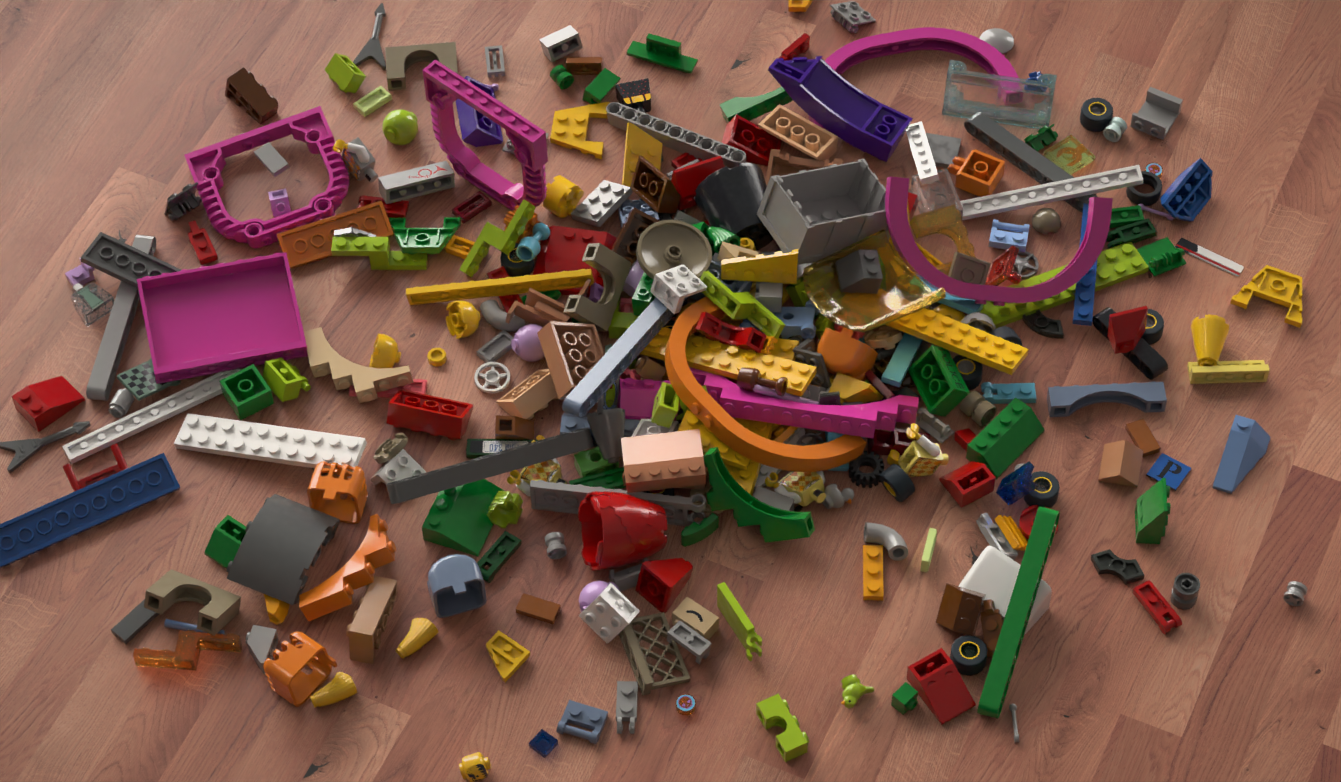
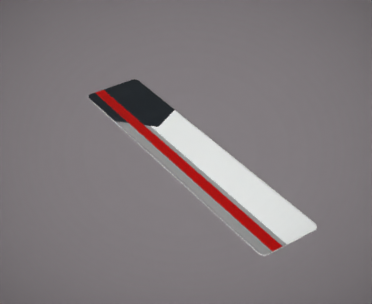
M1181 238L1175 248H1182L1184 252L1235 276H1239L1244 269V266L1184 238Z

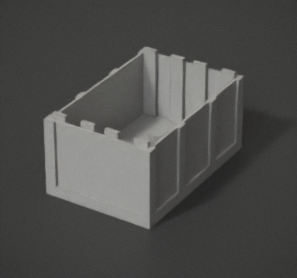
M865 159L840 165L833 164L830 167L809 171L801 170L798 173L783 176H771L757 212V216L783 253H789L794 249H798V265L848 255L859 249L872 250L886 247L890 238L885 212L886 188L878 181L879 179L875 173L870 170Z

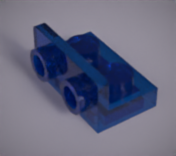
M1029 461L1004 477L996 493L1008 505H1011L1035 490L1037 485L1031 480V473L1035 466Z

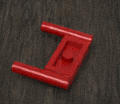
M117 443L111 445L110 448L118 464L77 481L70 464L63 466L74 492L128 468Z

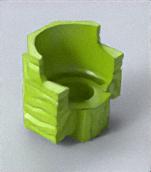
M498 491L488 508L487 516L491 522L500 528H506L508 524H517L523 511L521 508L523 503L521 496L516 493H510V491Z

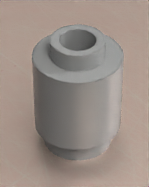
M119 389L109 404V413L117 418H122V416L126 415L135 400L133 394L127 389Z

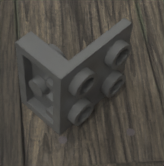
M807 338L793 349L795 361L817 367V373L810 384L830 388L831 382L823 356L817 353L814 340Z

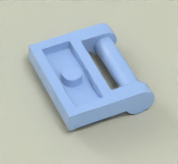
M993 219L988 247L1025 252L1030 224L1017 225Z

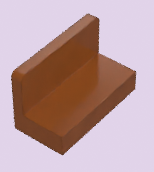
M602 57L566 58L567 72L571 75H599L602 71Z

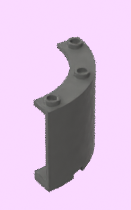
M277 494L270 498L267 497L253 522L249 521L246 526V534L236 556L228 564L226 570L228 572L227 579L288 604L294 605L298 603L299 595L302 594L308 580V576L305 574L310 566L314 567L321 554V546L326 547L334 538L340 519Z

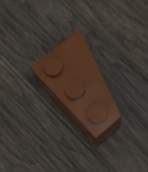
M243 67L227 78L225 96L228 98L233 97L236 100L235 104L237 106H244L247 109L246 113L259 124L264 123L277 113V100L267 93L265 87L255 80L254 75Z

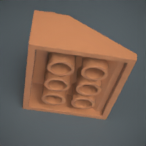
M549 321L537 333L559 400H565L569 393L605 355L595 324Z
M699 429L621 438L627 493L706 484Z

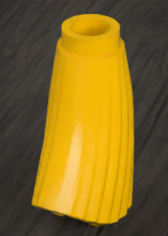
M426 618L412 619L410 630L398 645V648L395 650L402 659L415 653L439 633L437 627Z
M337 672L332 681L310 696L314 708L322 707L357 694V689L350 675Z

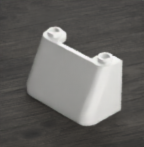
M987 546L961 581L959 587L986 594L985 600H993L995 609L1000 610V614H1002L1004 619L1021 565L995 547ZM1042 579L1025 634L1049 609L1052 589Z

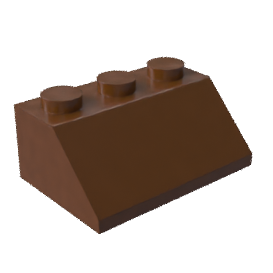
M639 156L630 186L632 191L657 213H676L681 196L672 181L647 159Z

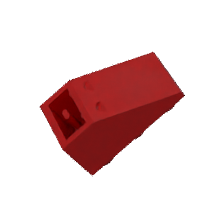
M942 648L908 666L907 681L918 691V695L941 725L976 706L955 664Z

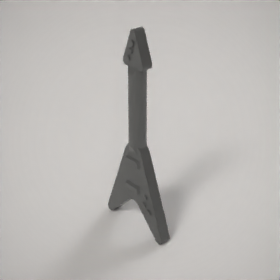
M381 3L374 12L376 19L372 37L353 61L356 66L368 59H374L382 69H386L379 42L382 20L386 16L384 5Z
M90 422L73 423L74 426L42 439L0 442L1 449L16 453L7 468L8 472H13L41 450L43 446L75 433L81 434L91 426Z

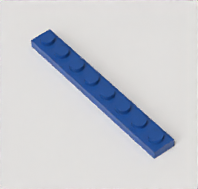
M1085 203L1083 204L1079 248L1085 235L1089 204ZM1097 260L1090 270L1076 283L1072 324L1092 325Z

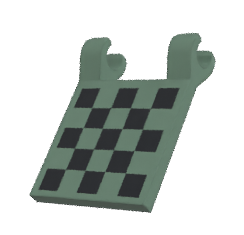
M152 358L117 375V379L138 401L169 386H178L181 383L180 380L156 384Z

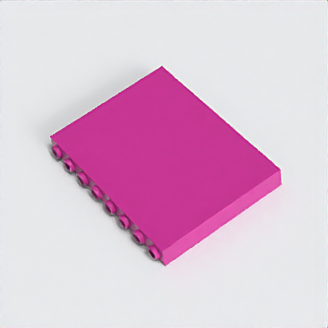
M286 252L263 257L257 256L246 260L240 259L235 262L219 263L207 267L201 266L196 269H184L179 272L163 273L151 277L145 276L137 279L156 384L246 368L252 364L255 366L262 365L266 361L281 357L284 360L308 356Z

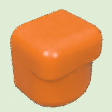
M844 325L841 333L825 328L818 344L817 353L822 354L827 372L835 376L837 373L844 374L865 382L867 380L865 373L872 369L878 353L869 345L852 338L855 329L848 325Z

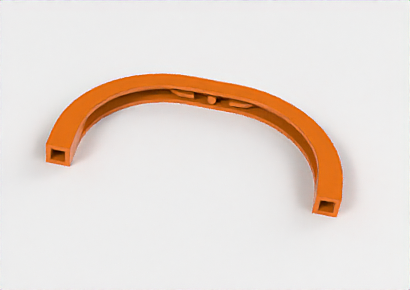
M705 297L693 303L681 313L674 323L665 351L666 372L674 391L681 401L724 444L742 456L760 464L795 472L829 470L846 464L862 455L867 442L860 436L844 434L837 439L822 444L790 445L764 438L739 424L697 382L688 366L685 353V345L688 339L697 332L696 326L701 313L708 312L714 317L722 319L725 312L708 297Z

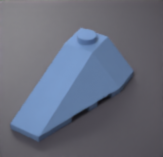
M1235 415L1212 488L1232 494L1244 480L1247 473L1266 454L1271 437L1255 420Z

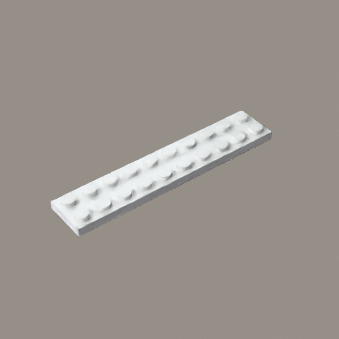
M187 413L174 442L177 449L315 468L321 461H326L330 464L333 462L339 465L347 464L352 467L358 466L367 444L366 439L361 437Z

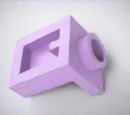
M286 188L268 192L274 217L291 212Z
M81 262V265L66 272L65 275L72 286L77 283L83 286L94 280L93 271L95 269Z

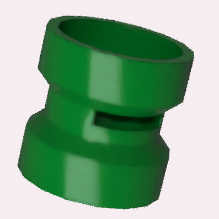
M563 65L554 67L550 72L551 79L557 82L560 89H567L574 82V77L567 72Z

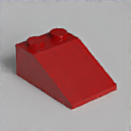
M736 114L726 125L722 143L744 151L748 163L768 166L771 149L780 150L782 140Z
M63 376L28 385L12 396L16 410L38 432L85 401V398Z

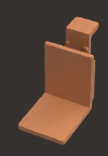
M587 279L578 295H583L587 298L591 284L590 279ZM529 288L525 305L514 301L507 313L505 322L509 324L513 316L516 315L532 324L544 327L549 321L572 323V317L563 312L566 305Z

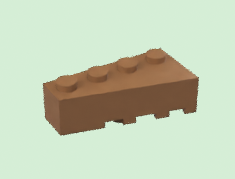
M374 576V582L366 586V594L364 597H361L359 609L355 610L353 615V622L347 627L346 636H349L350 660L374 663V649H379L381 632H385L388 616L391 615L397 598V580Z

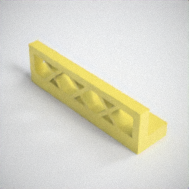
M1264 360L1218 361L1216 366H1199L1198 362H1188L1187 364L1190 384L1267 382L1269 365L1265 364Z

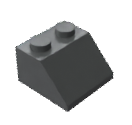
M859 249L836 261L835 266L840 292L878 293L883 278L877 250Z

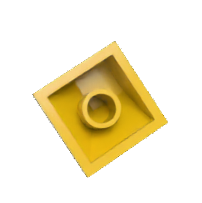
M837 373L828 392L839 391L841 405L845 402L866 403L883 399V396L871 384Z

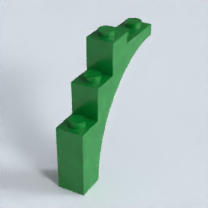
M718 447L710 448L704 455V465L708 469L709 483L712 486L707 492L706 500L708 505H710L711 511L734 509L733 517L737 521L738 527L760 524V533L764 537L765 543L808 538L815 531L810 511H787L761 502L745 491L732 477L721 458Z

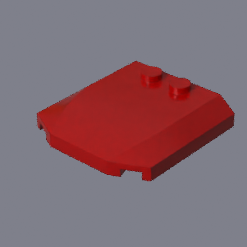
M550 226V236L546 240L541 241V250L537 256L533 275L591 269L594 283L604 287L603 279L598 277L599 272L583 262L582 258L589 243H601L611 250L617 238L603 231ZM583 287L559 289L561 295H578ZM589 287V291H588L587 297L590 296V287Z

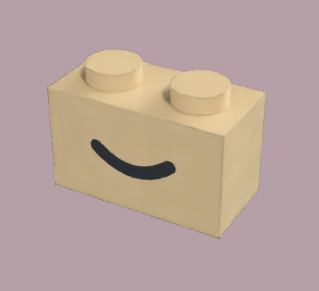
M686 597L672 612L673 625L680 620L707 640L719 629V617L689 597Z

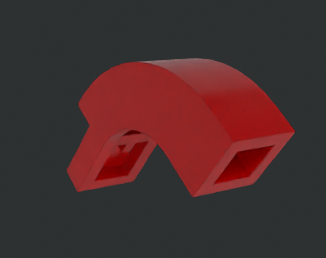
M708 312L701 313L696 326V330L706 335L708 340L719 341L730 346L735 345L738 348L753 350L756 353H761L767 335L753 327H736L721 321Z

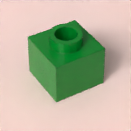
M905 682L892 694L891 706L903 715L908 710L912 711L918 704V691Z

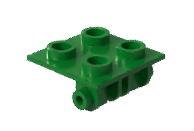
M1168 237L1137 249L1154 277L1187 264L1183 259V255H1185L1182 248H1175Z

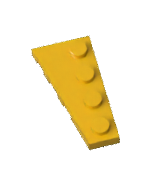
M794 249L789 253H783V251L775 252L774 255L768 256L759 254L754 258H747L745 256L724 259L721 262V280L797 284L798 249Z

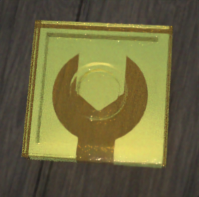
M1072 135L1044 151V156L1070 175L1095 160V155Z

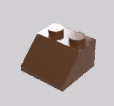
M946 583L936 623L953 631L973 636L976 632L986 594Z

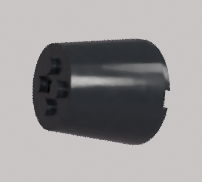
M738 163V167L728 169V166L715 171L698 185L695 190L696 196L694 197L696 205L711 227L723 228L739 238H750L754 242L756 250L768 245L774 238L757 216L767 188L761 168L753 163Z

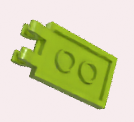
M726 583L718 584L717 607L746 649L747 659L752 661V652H756L759 657L762 656V650L759 647L762 646V638L755 632V627Z

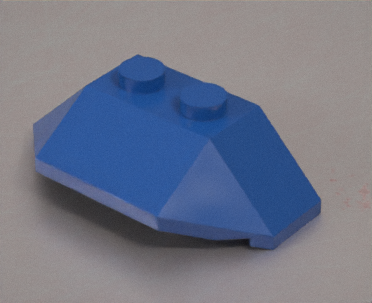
M1199 158L1182 172L1160 198L1161 205L1173 218L1189 222L1193 221L1211 199V177L1213 171Z

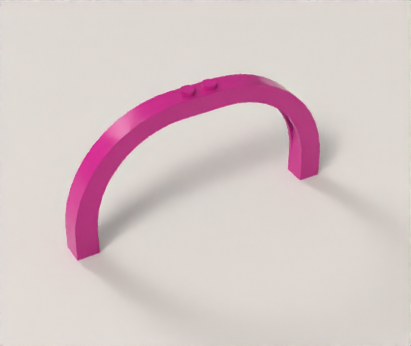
M925 27L873 35L841 47L825 60L834 71L841 75L850 67L872 58L917 50L946 51L963 56L981 66L995 81L1005 105L1021 103L1023 100L1024 90L1019 77L1005 56L987 42L970 34L952 29ZM809 116L811 122L827 130L816 120H814L811 116Z
M887 178L885 196L886 222L892 242L901 259L918 278L932 288L957 298L975 300V304H986V301H990L995 306H1005V303L1035 302L1050 298L1067 290L1077 283L1096 262L1109 232L1113 198L1091 197L1089 198L1086 231L1081 246L1070 263L1057 275L1040 284L1024 288L966 283L942 273L924 257L913 239L908 222L909 178Z

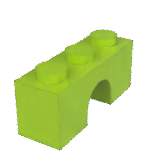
M776 694L756 703V714L765 729L778 726L785 730L776 736V748L784 761L787 762L807 753L809 738L805 732H801L796 716H792L789 712L790 708L785 699L782 700L780 695Z

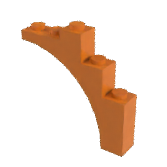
M378 514L370 516L367 534L352 558L326 581L299 595V608L308 621L352 604L353 590L373 583L375 569L395 561L396 546L392 540L389 541L386 534L388 530L387 523L384 519L381 520Z

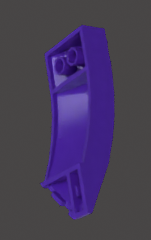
M816 56L815 59L808 60L807 57H794L789 61H784L783 58H776L769 66L768 71L793 101L809 116L852 146L885 162L889 160L913 118L863 93L834 71L822 59L823 56Z

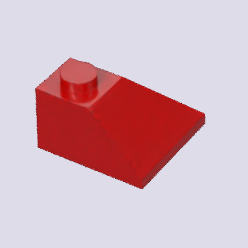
M1147 306L1109 315L1108 338L1114 354L1127 353L1135 348L1146 330Z

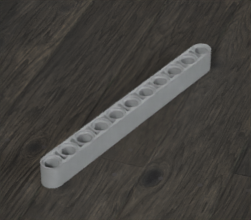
M136 235L132 247L154 256L156 237ZM123 281L120 282L86 389L87 399L108 400L140 300L139 289Z

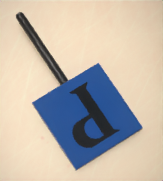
M1162 453L1146 476L1156 481L1166 478V486H1170L1171 489L1176 491L1190 472L1191 467Z

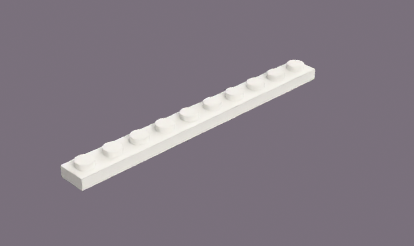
M1135 165L958 201L962 220L1140 185L1143 184V177L1140 166Z
M240 369L219 372L62 446L63 451L71 464L222 394L219 381L240 371Z

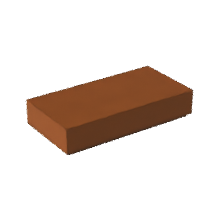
M1144 418L1126 424L1125 429L1135 446L1143 450L1142 458L1160 452L1161 448Z
M523 593L516 607V613L554 624L561 605Z

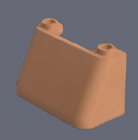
M771 149L765 182L768 185L771 176H783L798 173L801 170L809 171L825 168L833 164H844L843 159L834 158V162L830 163L829 159H825V161L790 156L789 153H786L785 156L780 154V150Z

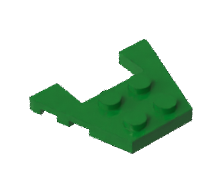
M444 217L443 228H406V218H389V222L402 253L412 255L417 253L435 254L443 250L461 226V217Z

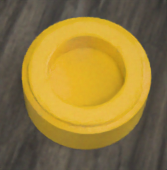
M433 348L427 354L428 362L432 366L439 367L446 363V352L442 348Z

